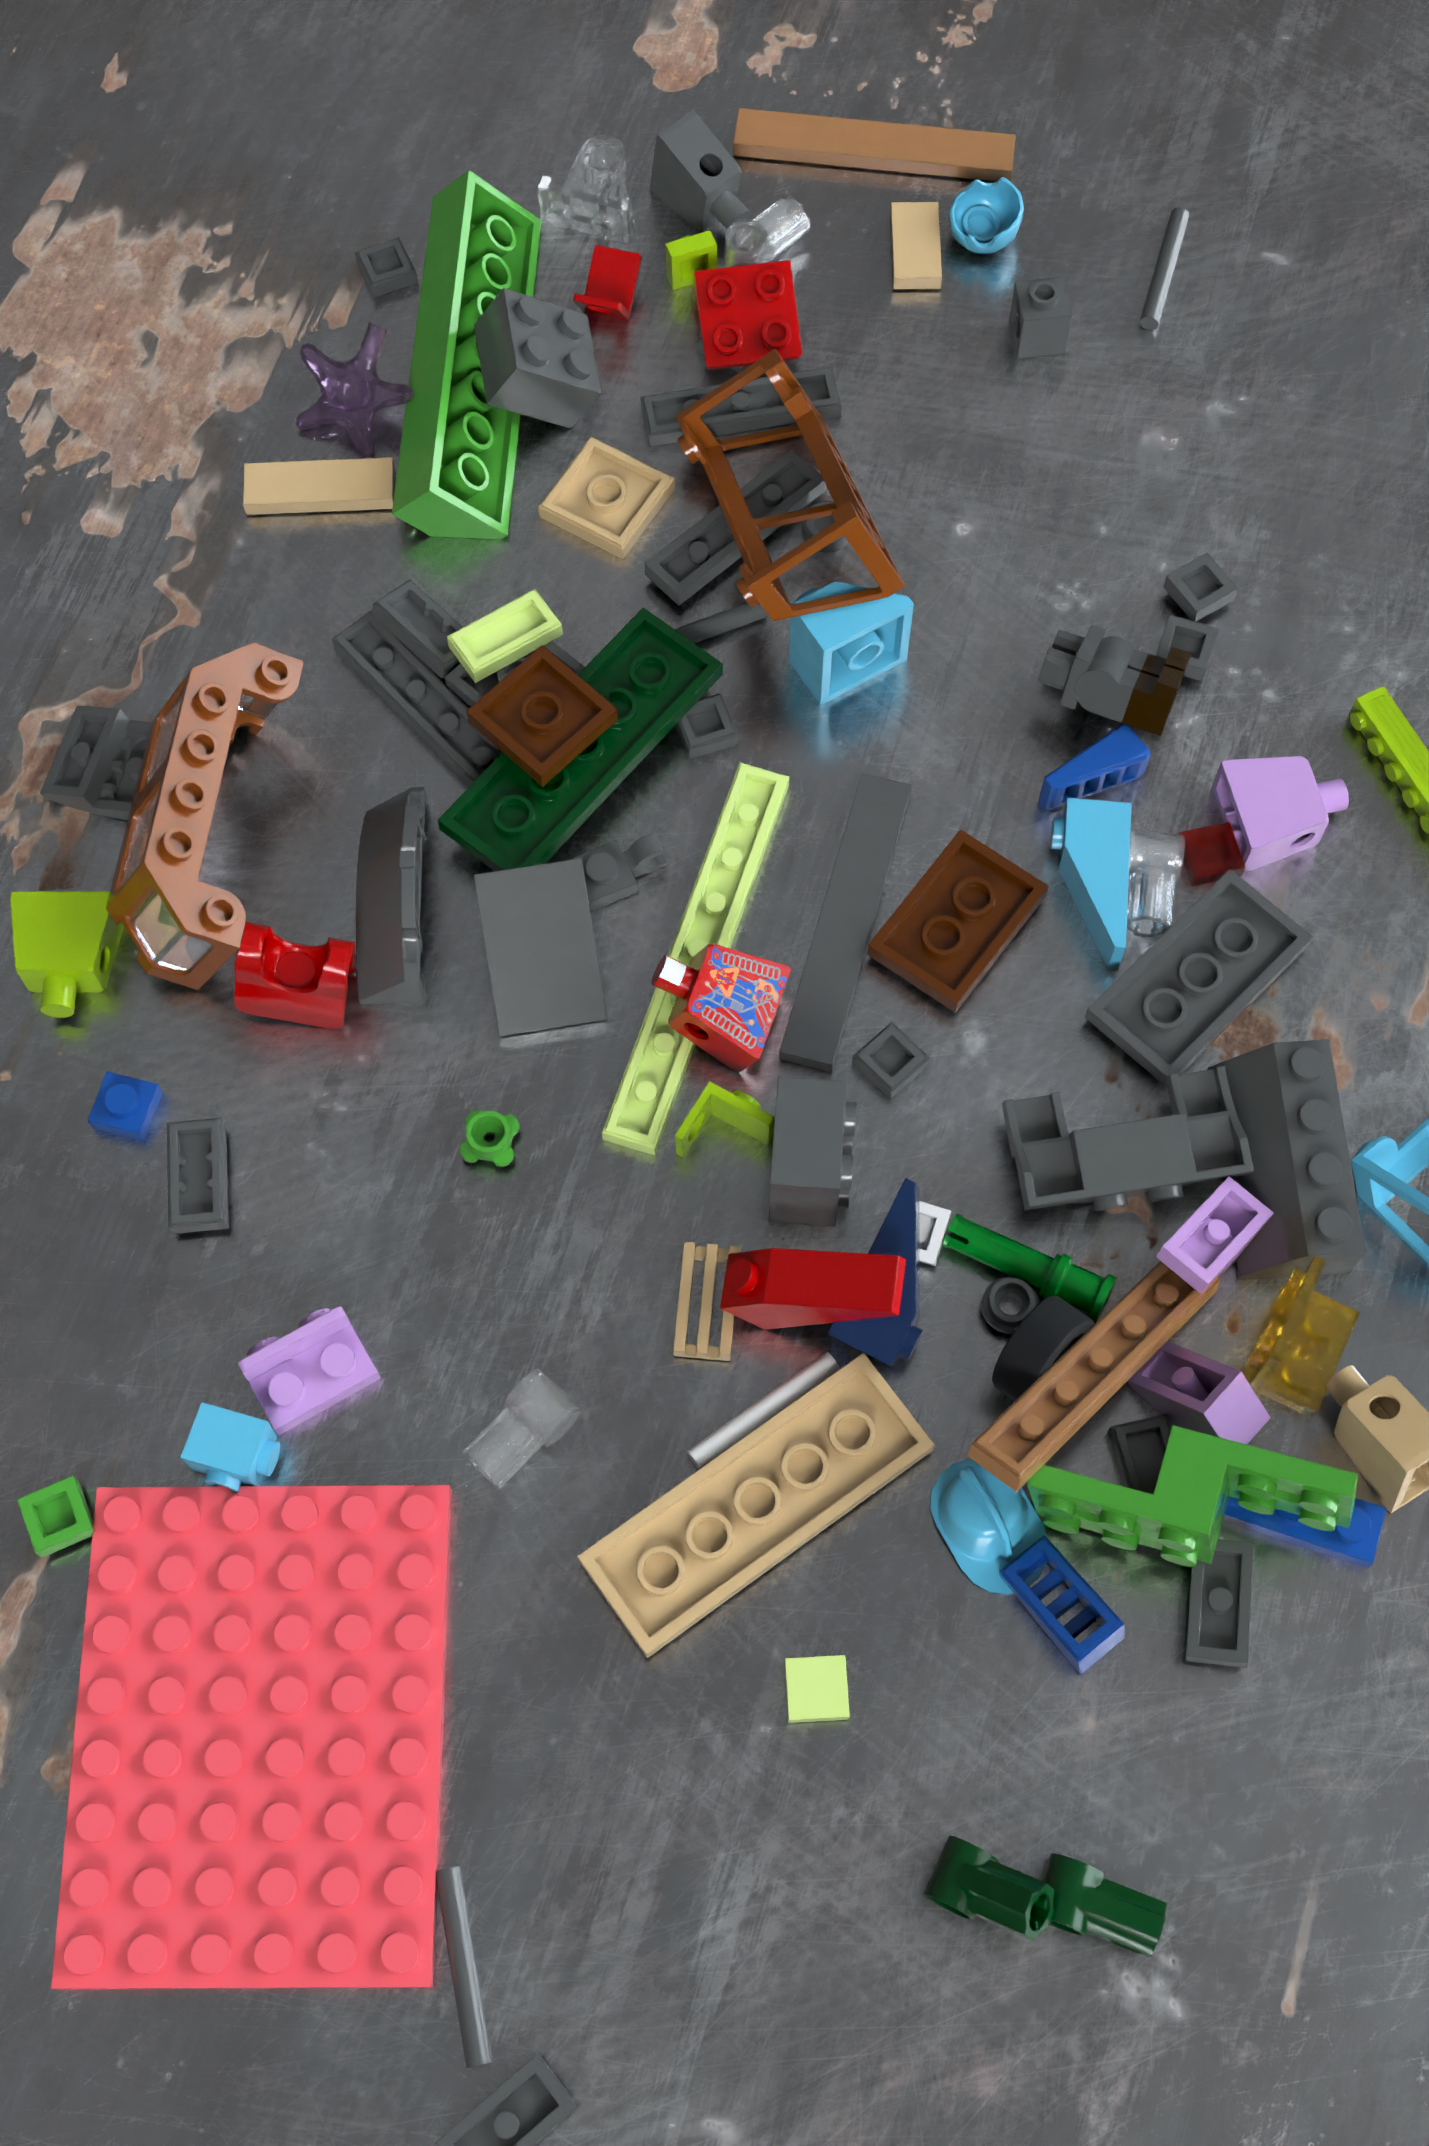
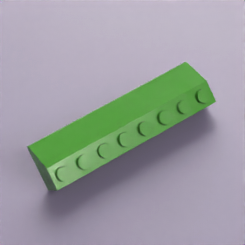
M470 170L441 190L432 200L392 515L431 537L501 540L508 535L521 414L487 405L474 324L503 288L533 297L542 220Z

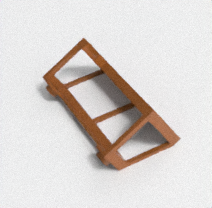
M776 348L676 415L683 435L677 438V441L692 464L699 460L703 464L744 561L739 566L742 577L736 581V584L752 608L760 604L772 621L888 598L905 587L823 417ZM765 373L797 425L722 440L717 439L701 418V415ZM802 435L834 503L753 519L725 451ZM833 515L835 520L833 524L772 563L759 533L760 530ZM844 536L879 585V587L792 605L789 602L779 576L839 537Z

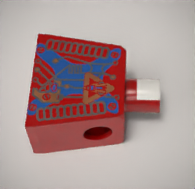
M708 944L692 957L689 965L664 955L655 969L651 985L676 996L668 1019V1024L672 1029L732 1070L740 1073L761 1057L792 968L717 944Z

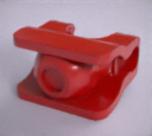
M245 922L241 945L237 950L234 967V1004L236 1009L251 1015L328 1029H341L345 1019L348 974H352L356 968L355 942L328 937L326 944L310 946L281 939L274 933L271 926Z

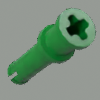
M958 1213L954 1216L947 1231L950 1234L945 1235L942 1246L947 1249L951 1248L1041 1289L1039 1295L1044 1297L1043 1300L1049 1296L1060 1297L1074 1308L1087 1313L1088 1317L1095 1324L1099 1321L1117 1280V1277L1111 1274L1102 1277L1073 1264L1072 1257L1067 1254H1057L1055 1258L1050 1257L972 1222Z

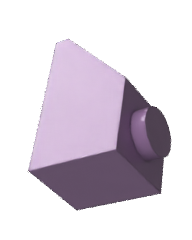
M1169 1341L1127 1381L1133 1390L1162 1415L1167 1414L1168 1420L1175 1426L1248 1445L1271 1418L1241 1371Z

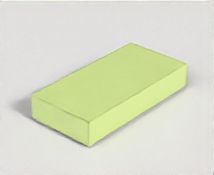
M533 589L448 635L447 640L449 648L472 680L477 683L537 650L540 646H544L563 635V629L560 621L536 589Z

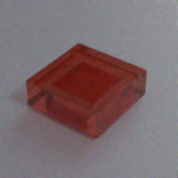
M1230 822L1178 833L1176 843L1191 887L1216 882L1230 869L1238 876L1243 875L1246 867Z

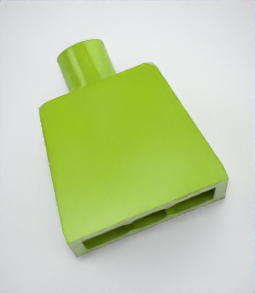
M110 891L11 892L10 902L16 971L28 991L42 993L40 1010L43 1014L56 1018L70 1017L74 1014L76 993L101 992L107 987L124 929L122 923L115 924L106 909Z

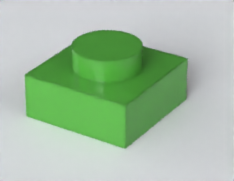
M73 1475L17 1499L35 1553L41 1558L89 1538L95 1531L93 1527L94 1521L79 1480Z

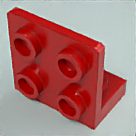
M790 260L694 271L692 284L694 309L698 308L705 366L708 370L749 366L775 348L784 361L799 360L801 358L802 346Z

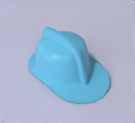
M969 1458L952 1464L942 1472L931 1490L930 1510L936 1527L943 1536L961 1570L973 1584L990 1593H1013L1000 1577L999 1571L1042 1536L1045 1535L1047 1537L1044 1526L1022 1487L1015 1492ZM1046 1563L1024 1580L1028 1587L1040 1577Z

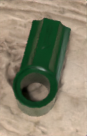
M949 1835L922 1894L924 1897L963 1918L973 1921L975 1916L980 1917L1031 1941H1034L1038 1934L1047 1930L1055 1911L1053 1906L1055 1890L1051 1886L1019 1870H1014L1000 1864L996 1857L963 1839Z
M1051 1853L1042 1879L1043 1882L1055 1890L1053 1897L1055 1911L1049 1925L1079 1936H1085L1088 1933L1139 1955L1152 1957L1163 1930L1168 1903L1103 1878L1104 1873L1084 1862Z

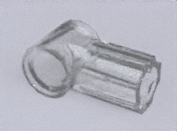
M791 196L786 199L780 198L753 220L745 219L732 223L725 233L724 267L771 262L805 236L810 229V219L806 216L802 204Z
M1131 828L1127 929L1133 932L1135 936L1153 938L1156 935L1164 934L1171 927L1175 882L1179 880L1184 857V835Z
M539 1368L533 1370L517 1384L504 1403L505 1409L463 1451L464 1456L499 1490L543 1445L548 1447L557 1442L573 1426L582 1411V1408Z

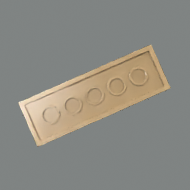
M862 1353L577 1557L646 1658H649L932 1452L935 1444L865 1353Z

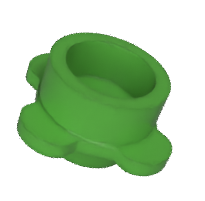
M475 1110L469 1113L465 1119L466 1141L460 1145L459 1149L462 1158L469 1163H474L480 1159L493 1161L498 1167L509 1165L514 1159V1151L511 1148L513 1136L520 1129L517 1118L511 1114L502 1115L495 1111ZM492 1134L495 1136L493 1142H486L484 1140L485 1136Z

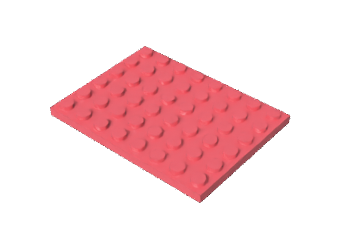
M450 1485L240 1486L238 1493L225 1486L97 1487L93 1522L95 1531L92 1533L51 1989L434 1988L438 1891L436 1871L438 1870L452 1500Z

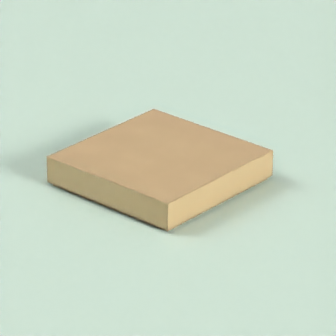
M590 437L538 506L539 517L624 560L674 491L675 478L594 437Z

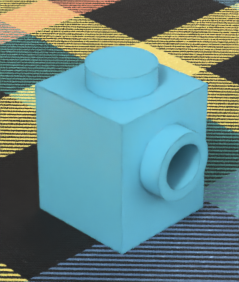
M201 1402L180 1458L193 1472L206 1475L204 1479L206 1484L210 1486H225L238 1493L240 1485L260 1486L263 1475L270 1476L279 1458L280 1442L276 1441L278 1435L268 1421Z

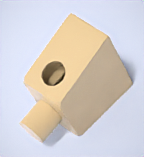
M1353 1365L1337 1372L1325 1385L1326 1389L1342 1407L1334 1430L1335 1437L1391 1514L1429 1490V1412L1392 1375H1386L1369 1386Z

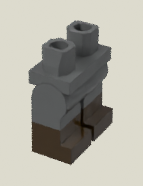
M1094 625L1090 626L1085 637L1059 629L1052 648L1050 647L1046 653L1038 682L1063 690L1064 693L1060 702L1062 706L1075 710L1079 702L1084 709L1092 713L1161 736L1176 699L1191 653L1171 647L1167 659L1135 650L1127 640L1121 637L1109 636L1103 638L1106 629Z

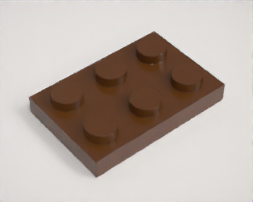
M960 829L868 944L867 955L956 1013L1046 897L1049 886Z

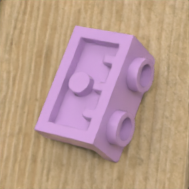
M342 1306L336 1307L331 1311L328 1308H323L312 1312L301 1320L298 1329L280 1339L278 1337H270L258 1342L247 1352L248 1357L238 1362L243 1375L248 1380L278 1436L381 1379Z

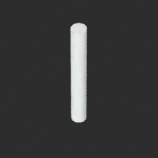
M825 1352L688 1449L686 1452L698 1470L836 1373L840 1370L836 1360L829 1352Z

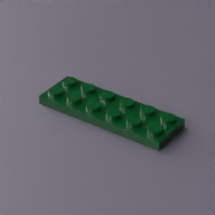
M643 607L578 674L580 678L617 708L618 720L543 787L502 752L438 819L439 830L494 871L545 864L723 675V663Z

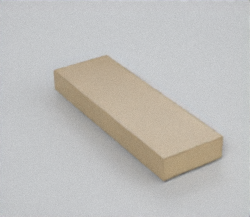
M393 457L244 463L243 506L246 515L393 508L395 492Z

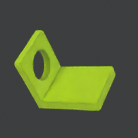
M709 1081L675 1134L676 1154L684 1158L711 1114L766 1145H769L774 1137L775 1117L761 1110L760 1104L747 1093L740 1090H732L730 1093Z

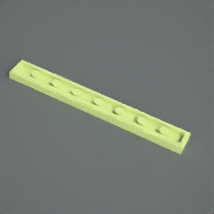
M739 763L670 948L669 957L689 965L692 957L708 944H717L727 948L731 947L787 793L790 776ZM657 987L602 1131V1138L605 1141L654 1156L656 1155L695 1047L693 1042L672 1029L668 1024L676 996Z

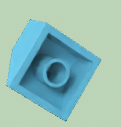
M834 581L821 589L813 588L807 590L791 604L871 588ZM894 593L888 598L790 618L788 661L820 706L907 661L914 604L908 596Z

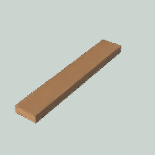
M739 108L733 141V156L998 181L999 178L1004 177L1011 181L1016 135Z
M1160 1261L971 1443L968 1457L1017 1492L1217 1292L1221 1278L1217 1277L1200 1294Z

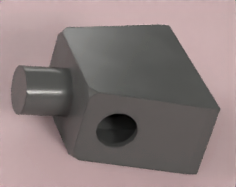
M693 109L657 134L649 190L697 232H704L719 221L730 233H735L745 225L751 214L750 210L737 198L742 174L739 164Z

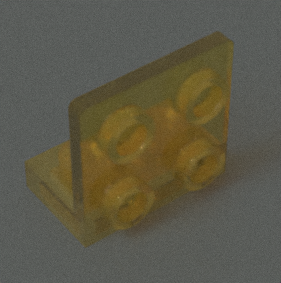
M1318 1256L1313 1257L1304 1271L1294 1267L1286 1285H1282L1268 1316L1272 1317L1264 1334L1259 1336L1246 1364L1255 1369L1250 1382V1386L1254 1391L1311 1418L1319 1410L1327 1391L1325 1385L1334 1375L1360 1314L1357 1310L1313 1291L1326 1260Z

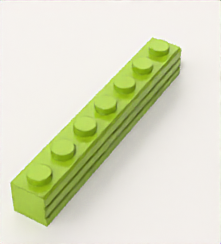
M1382 686L1355 699L1349 713L1350 721L1357 731L1360 730L1367 740L1369 751L1374 756L1379 757L1384 765L1387 777L1392 782H1396L1402 791L1404 802L1408 807H1413L1420 817L1421 827L1429 834V751L1396 705L1385 686Z

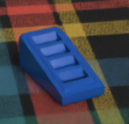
M1120 725L1045 776L1038 805L1044 811L1065 805L1067 798L1082 799L1133 781L1145 774L1151 752L1128 725Z
M1045 1535L999 1571L1000 1577L1080 1674L1089 1669L1124 1639L1125 1625ZM1046 1562H1049L1054 1569L1033 1587L1029 1588L1024 1580ZM1064 1581L1069 1589L1046 1607L1041 1602V1599ZM1080 1601L1085 1609L1063 1626L1057 1619ZM1096 1621L1101 1627L1079 1644L1074 1638Z

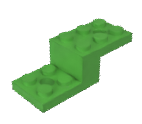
M1172 1425L1154 1494L1043 1465L1028 1480L1027 1487L1037 1515L1044 1517L1043 1523L1052 1529L1064 1533L1077 1534L1079 1527L1101 1533V1540L1109 1545L1125 1550H1136L1137 1545L1141 1544L1161 1550L1160 1556L1169 1562L1187 1567H1195L1197 1560L1212 1564L1229 1496L1238 1498V1504L1249 1511L1272 1515L1274 1510L1278 1509L1299 1515L1298 1521L1311 1528L1334 1531L1336 1525L1345 1528L1350 1526L1355 1506L1358 1474Z

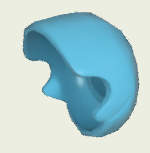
M1004 177L999 178L994 183H985L979 179L974 180L954 198L949 210L948 220L954 239L967 250L978 254L995 253L1010 244L1015 239L1023 219L1024 206L1021 192Z

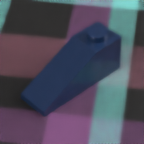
M905 1178L868 1254L899 1255L906 1259L899 1316L834 1322L828 1332V1335L893 1367L899 1357L909 1361L923 1333L922 1329L915 1326L920 1316L919 1187L915 1182Z

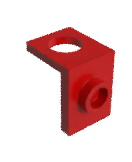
M595 245L585 294L574 293L573 302L583 312L629 321L642 256L635 252Z

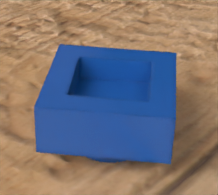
M107 1071L87 1121L92 1129L144 1142L163 1091L159 1084Z

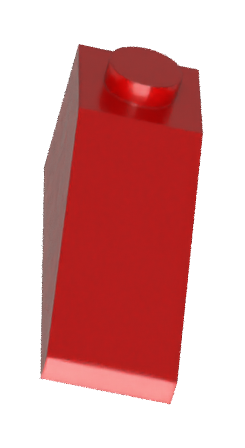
M781 1248L728 1254L720 1309L764 1330L899 1316L906 1259L899 1255Z

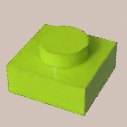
M711 230L692 236H684L678 240L665 243L666 276L672 290L692 285L694 271L717 268V243Z

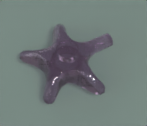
M369 322L358 353L354 358L345 362L328 357L312 344L302 345L300 350L301 358L316 378L320 386L321 396L316 404L299 414L295 419L296 426L300 430L314 429L326 424H339L349 434L361 456L370 458L374 454L375 446L371 434V424L377 411L387 407L406 404L413 399L414 395L411 387L404 384L385 382L377 375V360L387 333L386 328Z

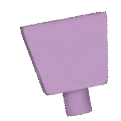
M1302 756L1224 760L1220 763L1212 785L1241 873L1255 870L1314 847L1320 842L1329 823L1328 813L1346 810L1349 805V795L1345 782L1342 779H1335L1316 783L1309 761Z

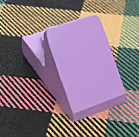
M1228 1177L1163 1245L1156 1257L1202 1294L1217 1277L1224 1275L1268 1222L1274 1212L1231 1177Z

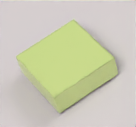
M845 1655L785 1658L788 1723L849 1720Z

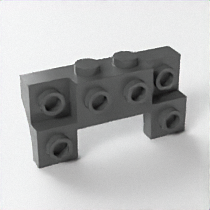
M1225 1066L1180 1075L1178 1073L1169 1074L1166 1077V1083L1173 1115L1074 1130L1070 1134L1064 1116L1060 1092L1014 1101L1013 1099L1004 1100L1002 1107L1011 1157L1016 1160L1024 1210L1069 1203L1082 1204L1093 1202L1094 1211H1103L1127 1206L1126 1196L1148 1193L1150 1202H1160L1183 1197L1182 1187H1187L1190 1184L1227 1179L1228 1177L1246 1176L1252 1173L1254 1168L1248 1138L1235 1110Z

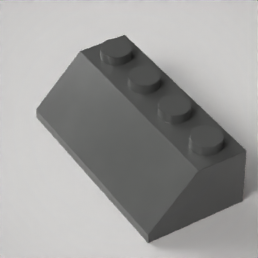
M1330 1040L1275 1042L1208 1067L1207 1070H1211L1216 1067L1225 1066L1235 1110L1248 1138L1254 1171L1246 1176L1233 1177L1232 1179L1274 1212L1268 1222L1235 1260L1237 1280L1350 1273L1366 1253Z

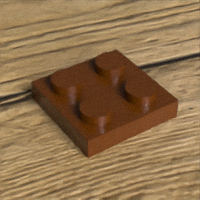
M543 645L466 711L468 722L542 787L618 720L617 708Z

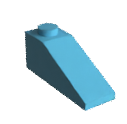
M1067 798L1062 818L1053 817L1050 849H1059L1058 870L1107 970L1118 971L1126 949L1132 803Z

